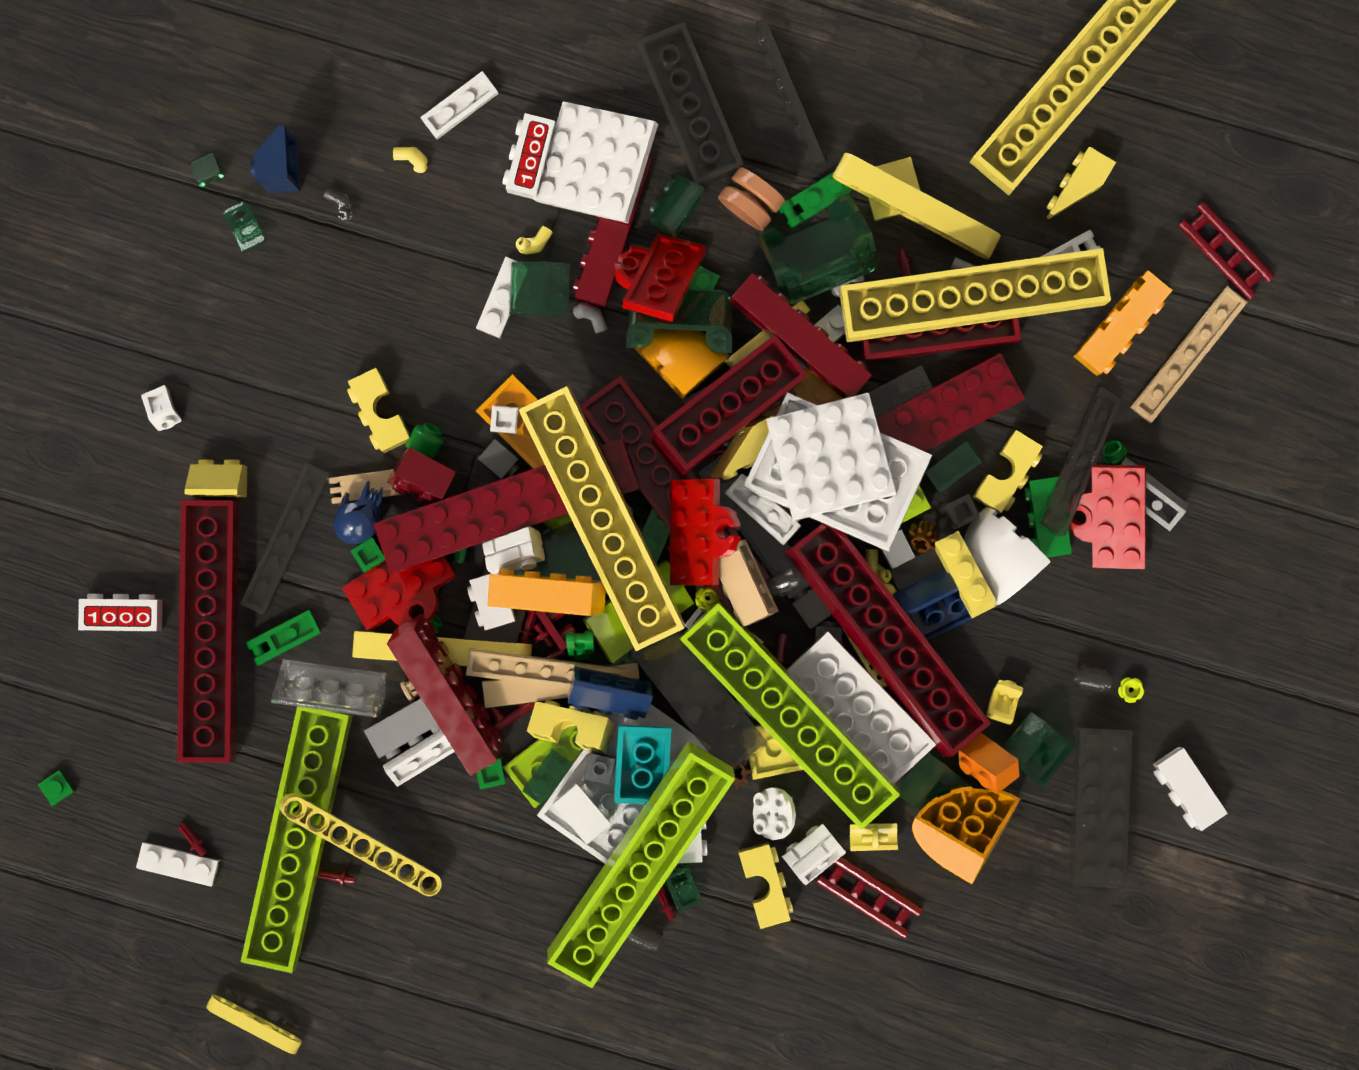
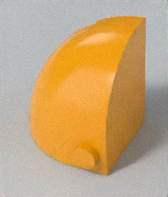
M680 324L656 327L643 334L632 344V347L682 400L700 388L730 357L727 354L730 350L721 340L715 342L703 332Z
M972 786L951 790L948 794L934 798L918 813L912 825L914 837L921 848L934 861L970 884H973L1021 798L1005 791L996 794L989 788L972 789Z

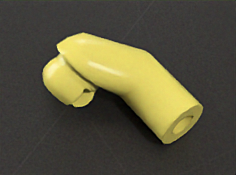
M542 226L536 237L518 238L516 248L520 253L526 255L539 253L543 250L553 232L547 227Z

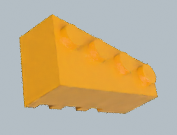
M1150 271L1145 272L1134 282L1073 357L1096 376L1102 374V372L1107 374L1116 364L1114 358L1119 352L1124 354L1133 343L1131 338L1136 333L1141 334L1149 324L1147 321L1153 313L1156 315L1165 305L1164 300L1173 290Z
M499 569L498 573L490 574L487 606L586 616L601 614L605 610L606 589L602 581L592 580V577L576 576V579L566 578L565 574L550 573V577L540 576V572L524 571V575L514 574L515 570Z

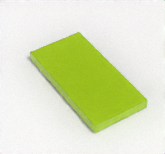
M664 560L657 567L679 613H682L694 602L684 586L670 585V564L667 560ZM611 599L605 603L604 613L587 616L583 619L587 628L593 630L594 639L610 663H614L634 648Z
M588 707L584 709L585 713L593 714ZM570 726L564 729L558 743L538 739L503 767L534 808L552 795L583 751L575 743L578 734L577 726Z

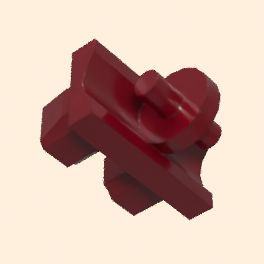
M535 612L547 629L545 631L540 623L534 626L538 633V636L533 639L535 644L542 640L546 647L549 648L554 644L549 637L551 635L559 649L563 651L567 648L566 631L579 633L572 623L560 630L555 621L566 615L564 613Z

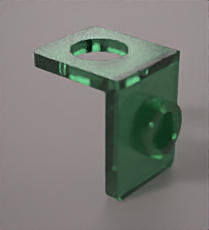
M245 201L222 212L232 228L243 253L265 243V238L259 224ZM235 212H245L244 217L241 219H232V215Z

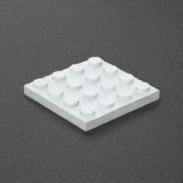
M563 101L550 142V149L546 156L543 176L540 179L537 191L538 195L533 200L547 205L629 223L658 124L652 120Z
M869 393L766 419L793 521L896 495Z

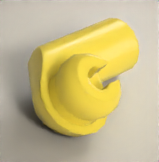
M393 148L394 160H409L414 165V171L418 173H423L427 170L428 159L418 148Z
M865 549V561L882 583H888L892 577L891 572L878 563V550Z

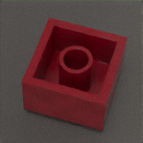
M409 447L400 455L387 483L391 484V489L402 495L408 493L415 497L414 500L417 503L427 506L443 499L456 472Z

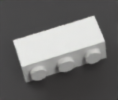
M1177 747L1153 763L1156 768L1154 775L1162 785L1166 783L1171 791L1168 793L1170 799L1177 807L1181 805L1185 811L1183 818L1191 828L1195 827L1202 831L1228 814L1184 748Z

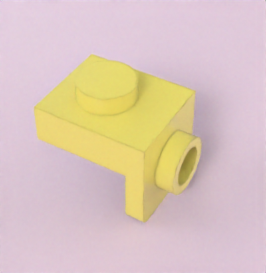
M999 680L992 691L986 717L1011 725L1018 700L1024 688L1017 686L1016 683L1009 680Z

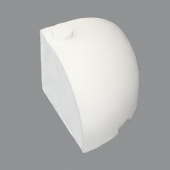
M986 507L971 522L965 534L964 542L995 597V605H1000L1025 586L1051 561L1028 538H1025L1023 535L1017 536L1014 533L1017 528L1004 516L998 519L995 516L997 514L996 510Z

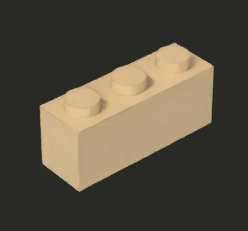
M742 540L739 541L736 547L737 552L729 557L719 559V577L723 584V592L730 599L734 608L733 613L736 620L741 623L742 627H745L779 611L747 541Z

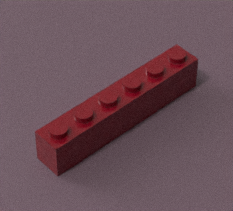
M648 157L629 223L596 216V219H599L597 229H591L588 243L592 245L589 254L584 252L580 267L584 268L581 278L576 277L572 292L576 293V300L606 309L615 281V263H618V256L624 253L652 164V158Z
M751 274L731 297L729 302L770 337L776 335L794 358L840 397L845 399L855 396L872 376L868 372L869 368L860 360H853L848 355L849 351L843 345L832 342L828 338L829 334L823 328L812 325L808 321L809 317L803 311L792 308L789 305V300L783 294L772 291L769 288V283L760 275L756 277L754 274Z

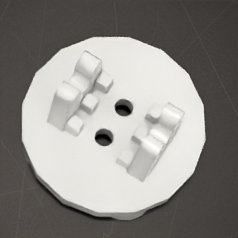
M776 787L764 789L761 793L755 794L753 798V827L755 832L771 840L785 838L791 833L795 825L796 812L792 797L784 790Z

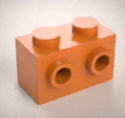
M982 733L978 734L959 751V766L962 771L972 775L983 787L991 789L996 794L1019 777L1018 759Z

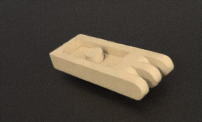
M393 469L329 478V484L340 482V487L330 488L331 494L341 493V497L331 499L332 504L340 503L345 492L350 494V502L357 501L367 481L370 482V489L374 488V492L375 490L379 492L381 487H383L382 497L402 494L391 489L392 485L387 483Z

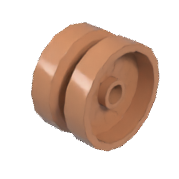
M739 167L732 177L735 187L725 186L718 199L741 220L759 231H764L771 221L767 211L777 213L785 200L763 179L751 171Z

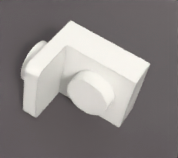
M165 385L141 395L148 418L158 431L169 429L182 421L174 408L170 392Z

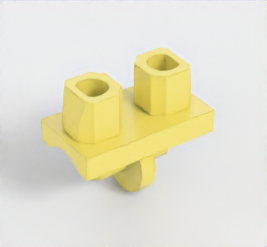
M872 823L862 830L856 824H850V850H898L897 823Z

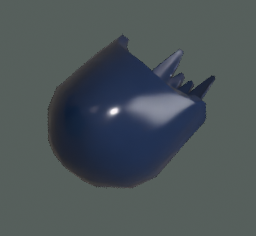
M367 481L355 503L349 501L350 494L345 492L333 519V529L341 541L348 544H359L368 541L376 533L374 523L380 522L383 512L380 508L383 487H381L379 492L378 490L374 492V488L370 489V482Z

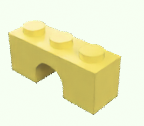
M374 368L349 380L348 383L351 388L347 389V392L352 402H358L362 410L358 414L363 425H369L373 433L369 437L376 450L380 448L381 452L386 453L405 444L410 438V434L402 417L396 415L390 419H382L377 415V402L382 397L390 394L380 371Z
M1017 430L1012 432L999 453L1010 461L1012 466L1011 475L1006 480H998L989 474L986 475L972 498L996 510L998 514L1002 513L1003 510L1008 511L1015 501L1012 495L1017 488L1021 490L1029 478L1026 473L1030 466L1035 468L1043 454L1039 452L1043 446Z
M959 531L935 542L936 553L947 573H950L954 579L960 597L971 618L994 608L995 597Z
M545 700V703L535 702L527 732L534 738L558 743L564 729L570 726H577L578 734L575 741L577 745L585 750L602 754L607 753L615 726L607 714L593 711V714L585 713L584 709H578L571 705L567 709L560 707L559 703Z
M766 842L738 850L745 877L762 876L769 882L768 893L760 899L753 900L760 929L790 921L789 913H793L790 898H784L782 888L786 887L783 873H777L774 864L779 862L776 848H770L769 843Z

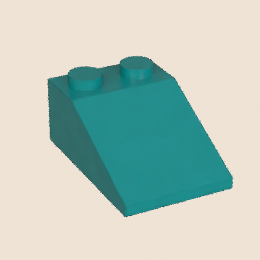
M618 725L613 791L614 803L646 804L669 771L671 727Z

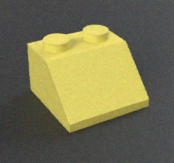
M198 460V464H190L185 494L194 497H247V466L240 465V460H224V465H214V460Z

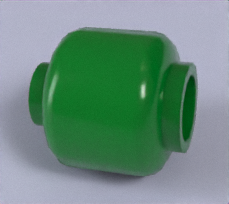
M424 423L414 427L405 445L407 449L410 447L434 460L443 446L444 439L441 436L442 432L440 429L432 424Z

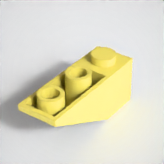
M1088 147L1084 153L1080 151L1072 163L1076 166L1071 175L1067 173L1059 187L1063 188L1058 197L1054 195L1047 205L1046 209L1050 211L1046 218L1051 219L1098 190L1104 184L1116 162L1091 147Z
M774 416L760 417L738 432L714 468L711 477H722L723 480H727L738 474L736 470L742 467L744 469L752 467L769 433L766 419Z

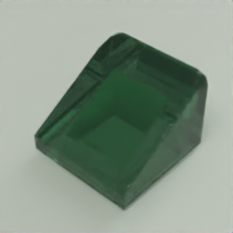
M214 153L189 163L195 180L200 187L224 177Z

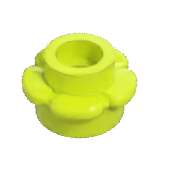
M710 586L698 589L695 594L696 605L702 611H707L720 599Z
M1127 677L1121 681L1118 693L1126 702L1134 703L1144 695L1143 684L1137 678L1131 679ZM1130 687L1133 688V692H1129Z

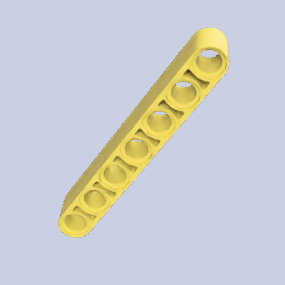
M843 154L832 176L838 182L981 258L990 259L1001 237L993 229L852 154Z
M354 631L352 657L397 661L387 646V642L392 634ZM437 637L439 642L443 641L449 650L448 656L453 664L457 663L460 666H467L470 648L531 656L532 644Z
M290 793L281 799L280 810L289 820L423 895L433 896L440 891V877L427 867L297 794ZM299 801V809L295 813H288L287 805L289 802ZM316 813L321 814V823L317 826L310 825L311 816ZM338 826H343L345 830L344 835L340 838H333V830ZM360 839H366V848L362 851H356V842ZM387 851L389 853L388 860L385 863H378V855L381 852ZM405 864H410V873L406 876H401L400 868ZM426 877H433L432 885L428 888H423L422 881Z

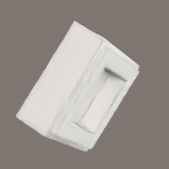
M492 405L490 431L517 434L519 408Z

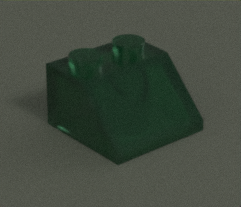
M679 175L675 181L673 179L669 180L663 189V192L666 194L660 202L656 200L648 211L651 214L649 221L674 238L677 237L704 198V187Z
M547 261L512 262L509 314L557 319L568 316L570 264Z
M1032 712L1021 722L1017 730L1002 747L1018 759L1019 770L1041 788L1044 787L1074 749L1052 726Z
M928 752L916 763L898 788L900 790V797L920 812L934 798L948 794L951 790L971 787V785Z

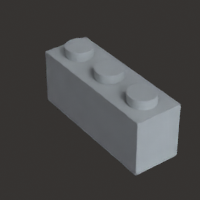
M1126 457L1120 465L1136 464ZM1146 473V514L1171 531L1187 511L1188 503Z
M419 699L364 730L377 756L381 758L385 755L387 759H390L401 752L400 746L408 742L411 747L424 739L423 733L431 729L434 734L441 729L422 699Z

